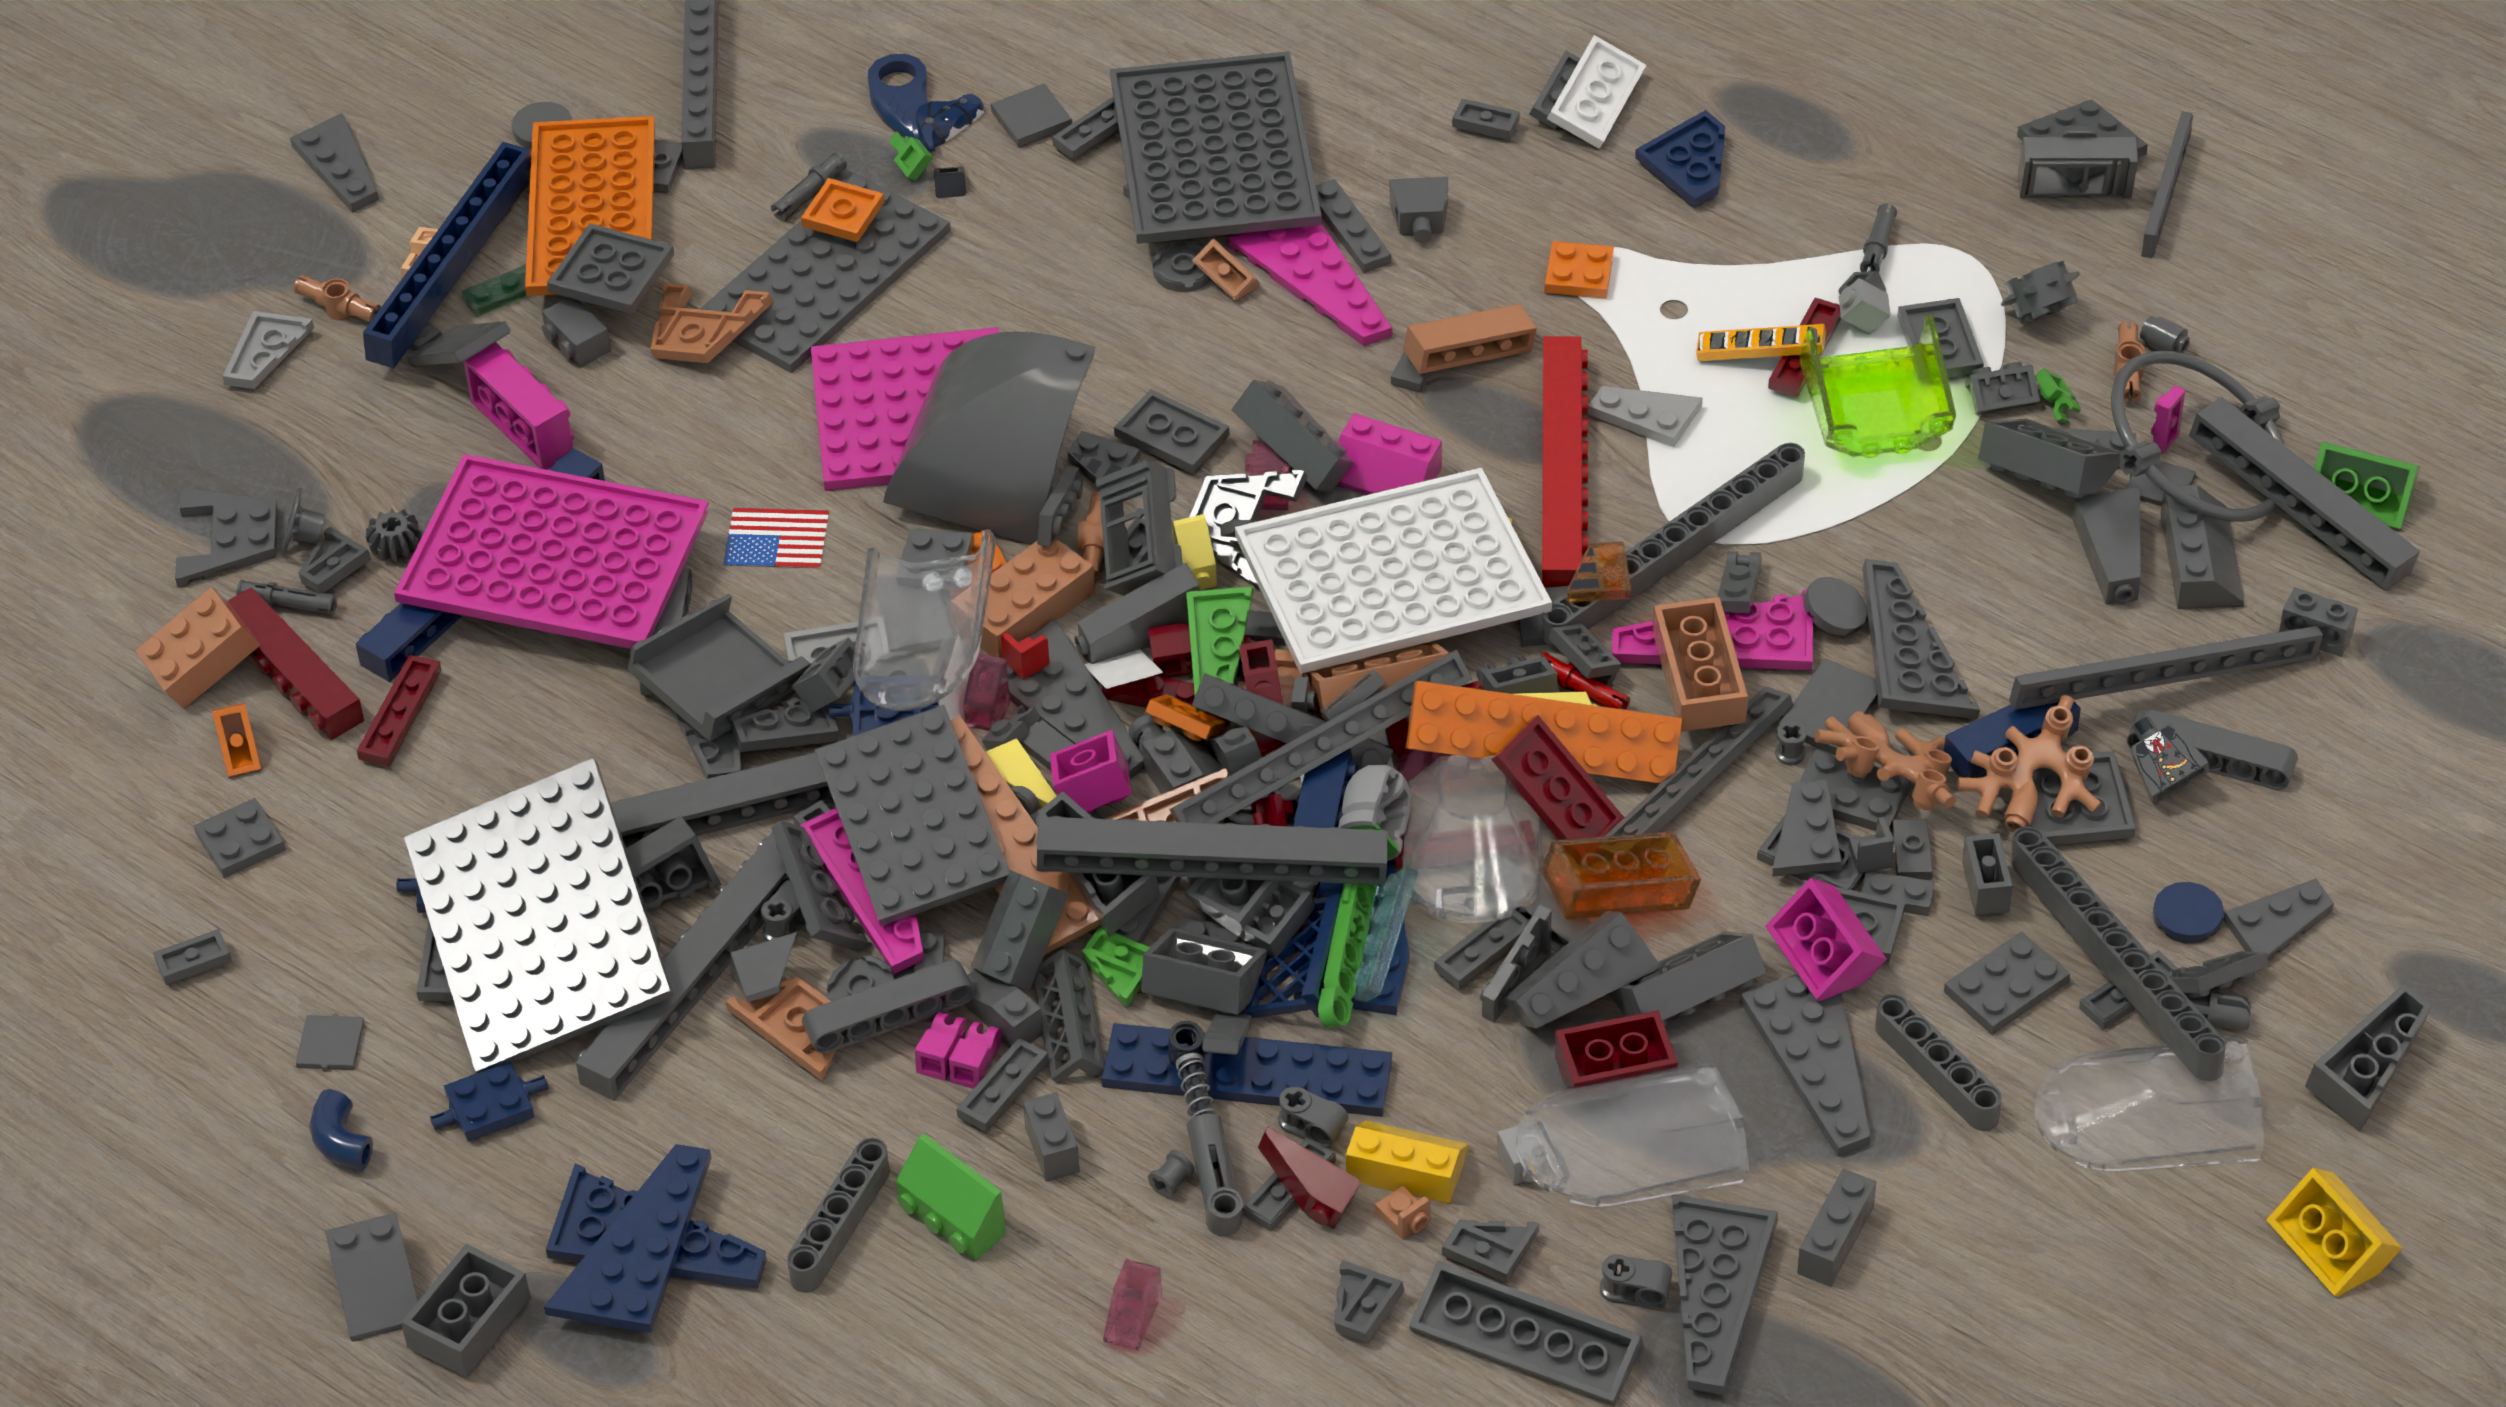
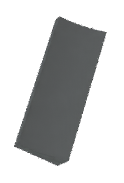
M1437 1261L1409 1324L1412 1332L1615 1406L1634 1364L1644 1349L1640 1334Z

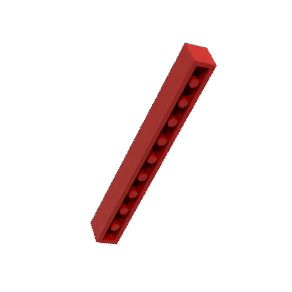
M1543 336L1542 584L1544 588L1571 586L1573 580L1588 578V572L1577 573L1582 563H1588V559H1582V555H1586L1588 552V535H1582V531H1588V511H1582V507H1588V488H1582V484H1588V464H1582V460H1588V441H1582V437H1588V418H1582V414H1588V395H1582V391H1588V372H1582V369H1588V350H1582L1581 337Z

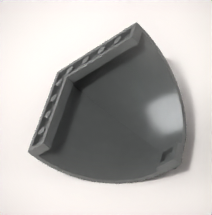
M1014 331L985 335L956 348L943 360L935 373L888 484L883 503L981 531L989 529L992 534L1032 545L1038 540L1039 514L1048 500L1066 429L1083 379L1086 377L1094 357L1095 347L1049 334Z

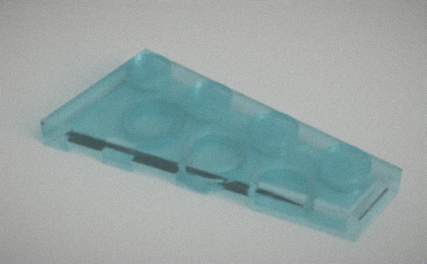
M1408 866L1395 874H1390L1386 879L1385 885H1377L1362 963L1354 981L1357 985L1354 998L1364 1003L1379 996L1384 986L1418 875V871Z

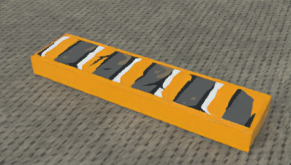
M1825 324L1699 332L1696 349L1697 360L1710 361L1820 354L1824 351Z

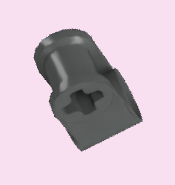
M790 880L785 881L761 908V916L765 920L763 937L766 941L798 932L806 923L801 908L796 902V894Z
M1289 1087L1280 1094L1279 1104L1282 1110L1278 1115V1123L1281 1129L1303 1139L1309 1137L1326 1148L1333 1144L1349 1119L1348 1113L1341 1105L1312 1094L1304 1088ZM1288 1115L1291 1116L1290 1123L1288 1122Z
M1619 1254L1611 1255L1604 1260L1602 1264L1604 1278L1600 1282V1293L1607 1301L1637 1305L1648 1309H1660L1666 1306L1672 1278V1269L1669 1265L1658 1260H1644ZM1620 1264L1621 1271L1617 1273V1267ZM1614 1283L1618 1284L1616 1293L1613 1291Z

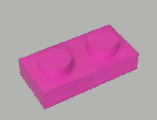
M2176 385L2166 395L2162 394L2154 406V412L2157 414L2151 434L2154 435L2153 443L2155 442L2161 449V454L2165 453L2179 436L2186 390Z

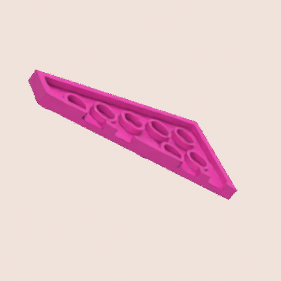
M1323 224L1248 232L1228 238L1229 248L1235 252L1241 251L1248 257V262L1255 267L1260 265L1270 273V278L1301 301H1309L1315 306V311L1320 315H1328L1337 322L1339 329L1362 346L1392 337V327Z
M835 808L800 824V826L806 829L824 862L823 867L831 879H834L843 898L886 964L889 965L893 975L923 961L924 954L916 914L880 927L837 809Z

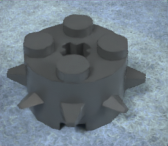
M2063 260L2032 270L2020 279L2015 277L2004 283L2009 296L2001 302V306L2012 305L2021 324L2033 321L2047 313L2049 315L2063 310L2067 306L2078 302L2072 281L2080 273L2079 271L2068 273Z

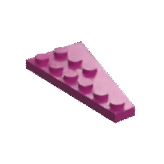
M1806 589L1802 590V595L1786 597L1785 594L1773 596V601L1758 604L1753 601L1750 613L1724 612L1740 668L1812 670L1813 616L1810 611L1807 614L1804 609L1803 596ZM1648 621L1614 628L1612 655L1620 663L1661 664L1653 635V622Z

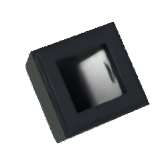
M964 167L936 168L934 170L936 197H955L966 194Z

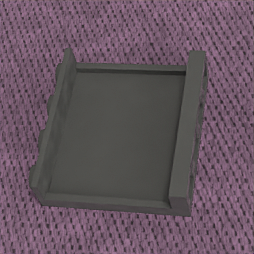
M730 594L718 600L710 601L704 608L693 614L685 615L682 620L669 627H663L657 634L648 639L638 641L630 651L631 656L628 665V671L709 742L731 730L734 720L768 709L794 694L796 691L792 686L811 665L803 656L789 663L729 611L732 600Z

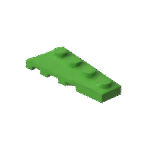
M1253 586L1186 592L1195 695L1204 673L1235 685L1241 656L1239 645L1243 644L1253 597ZM1196 707V712L1204 711Z

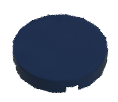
M2178 882L2165 887L2157 895L2153 907V917L2156 926L2166 931V936L2184 943L2202 942L2207 940L2209 935L2213 933L2215 935L2220 930L2224 915L2222 901L2216 893L2204 885L2193 882Z

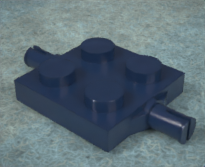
M921 677L855 679L850 704H830V718L850 717L853 724V736L939 707L940 705L939 701H924L921 694Z
M507 1062L443 1085L449 1101V1110L430 1116V1121L434 1130L455 1123L463 1131L468 1142L534 1118L529 1095L548 1090V1083L544 1075L524 1082L517 1076L511 1062Z

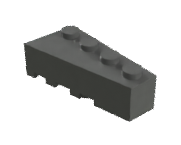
M1063 791L1037 812L1038 818L1039 816H1060L1065 818L1092 817ZM1069 872L1099 919V923L1108 937L1160 895L1156 876Z
M682 816L626 848L644 905L649 910L662 906V901L680 896L682 899L694 895V890L705 886L711 889L722 885L696 834Z

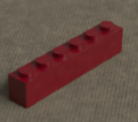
M252 587L228 600L260 643V646L249 654L254 659L261 674H268L272 678L276 689L281 694L286 693L290 697L294 708L299 713L304 712L308 716L311 725L317 732L322 731L330 740H333L364 722L360 699Z

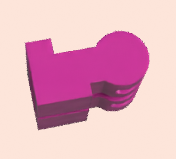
M938 1012L931 1028L925 1031L915 1048L916 1073L946 1081L950 1074L951 1083L974 1089L985 1077L992 1058L996 1056L999 1050L1002 1030L990 1026L986 1033L983 1034V1024L973 1022L966 1035L967 1020L965 1018L957 1017L954 1023L951 1024L950 1014Z

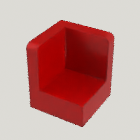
M1008 633L1001 636L1003 661L1023 680L1050 664L1048 639L1044 635H1040L1034 640L1028 636L1019 643Z

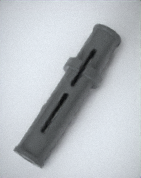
M834 152L820 166L812 167L807 177L780 200L771 205L772 212L779 209L774 216L780 221L786 220L790 214L819 191L828 178L833 179L842 170L846 169V161L839 164L844 159L843 156Z
M1888 203L1881 204L1877 209L1870 238L1866 240L1863 247L1864 257L1860 264L1861 272H1867L1868 267H1871L1870 271H1880L1881 262L1888 253L1887 243L1897 216V209L1893 205H1891L1889 213L1886 212Z
M240 580L237 585L236 596L252 587L271 608L278 606L334 615L337 607V596L335 594L278 586L275 582L261 584Z

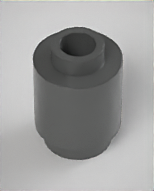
M2150 316L2140 332V338L2145 341V344L2157 351L2184 353L2190 343L2187 329L2160 316L2157 318Z

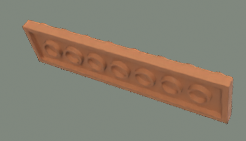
M961 716L951 720L1008 870L1015 871L1069 894L1044 955L1100 926L1099 919L1069 872L1037 871V825ZM1004 883L994 886L995 890L999 895L1004 886Z

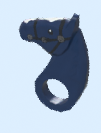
M889 54L876 60L868 69L871 105L878 116L894 132H899L902 137L908 136L920 140L929 153L936 151L935 147L952 139L984 114V104L974 94H966L952 101L928 102L926 66L919 58L908 54ZM894 72H905L914 77L911 82L901 86H891L881 81L883 77Z

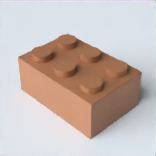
M211 586L135 651L162 689L185 709L257 649L260 643L232 605Z

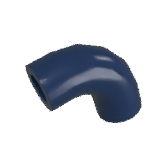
M332 1089L323 1090L313 1107L309 1124L313 1143L326 1159L344 1167L363 1171L371 1158L373 1139L370 1136L357 1134L346 1128V1121L353 1109V1103L348 1096Z

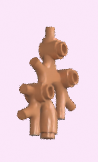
M2062 695L2058 706H2054L2047 711L2039 736L2028 738L2015 726H2011L2006 731L2004 736L2016 746L2019 752L2018 756L2012 749L2007 747L1996 749L1991 756L1975 750L1970 763L1984 768L1987 775L1981 778L1958 777L1957 790L1978 792L1982 795L1976 810L1977 816L1988 818L2002 787H2009L2013 791V796L2004 815L2005 827L2011 832L2020 827H2030L2038 805L2037 789L2032 776L2034 771L2039 768H2049L2056 772L2061 779V788L2051 810L2053 816L2063 818L2072 800H2078L2092 813L2101 806L2102 803L2086 789L2083 783L2087 779L2093 765V753L2087 747L2081 745L2072 747L2068 753L2064 752L2061 747V742L2067 738L2073 722V715L2070 711L2074 703L2072 697Z
M1861 711L1855 712L1849 718V730L1833 716L1825 721V727L1828 730H1816V743L1840 746L1836 749V758L1839 761L1846 760L1847 771L1851 775L1860 778L1866 777L1867 773L1872 771L1874 763L1877 762L1884 766L1877 771V776L1881 781H1887L1894 776H1901L1915 784L1912 798L1914 799L1913 804L1919 809L1932 810L1939 802L1946 808H1951L1955 804L1956 798L1949 793V786L1945 784L1952 757L1942 751L1945 740L1942 737L1924 742L1915 738L1905 728L1897 731L1895 738L1909 749L1914 756L1903 755L1890 749L1889 737L1885 728L1870 714H1864Z

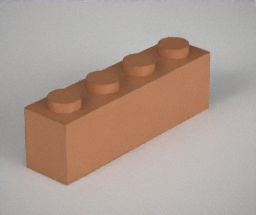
M1521 304L1410 325L1407 328L1403 351L1418 373L1423 374L1531 352L1537 327Z

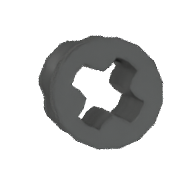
M1785 721L1777 728L1779 744L1776 746L1775 755L1782 764L1797 765L1805 759L1806 750L1803 743L1807 737L1806 727L1797 721Z
M1172 1150L1167 1154V1161L1158 1171L1153 1170L1148 1175L1150 1186L1158 1194L1166 1198H1171L1176 1193L1177 1185L1184 1178H1190L1195 1172L1194 1165L1190 1159L1176 1150Z

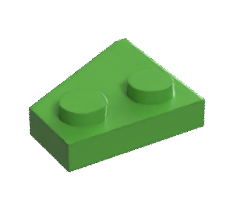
M1099 927L1082 950L1083 960L1086 961L1122 1005L1128 1007L1141 989L1143 954L1150 947L1117 933H1113L1108 937L1104 929Z

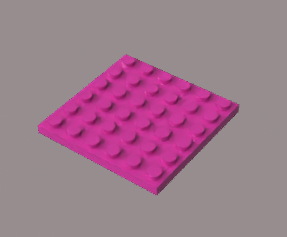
M999 327L811 346L825 491L889 484L940 364L952 351L962 344L985 335L999 333Z

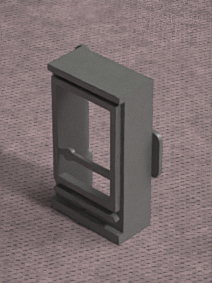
M2092 130L2065 131L2063 137H2024L2018 169L2020 198H2024L2025 194H2028V196H2107V194L2116 196V194H2123V198H2131L2138 165L2136 137H2097V133ZM2050 167H2084L2083 179L2072 182L2057 169H2051ZM2090 167H2106L2105 171L2088 177Z
M1144 460L1096 479V487L1100 489L1107 584H1104L1106 590L1125 596L1183 564L1181 546L1173 543L1170 502L1176 499L1175 473L1173 469ZM1143 494L1144 509L1138 508L1134 513L1124 516L1123 502ZM1144 516L1148 560L1128 567L1129 544L1125 522L1135 518L1141 519Z

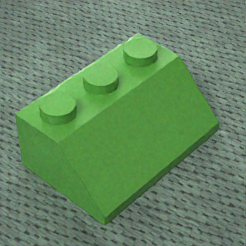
M2321 441L2314 469L2387 526L2401 529L2413 497L2421 466Z
M923 1133L918 1138L896 1180L897 1201L906 1213L915 1214L923 1220L931 1232L935 1234L940 1233L948 1239L956 1251L959 1253L965 1252L976 1261L1006 1234L1002 1191Z

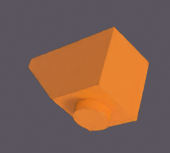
M245 702L212 710L228 777L261 769Z

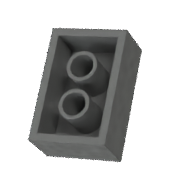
M465 1244L401 1321L407 1348L467 1378L531 1299L526 1273Z

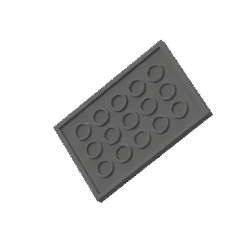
M945 705L815 749L880 927L1005 883L1010 872Z

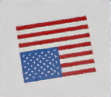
M733 508L723 565L820 568L829 510Z

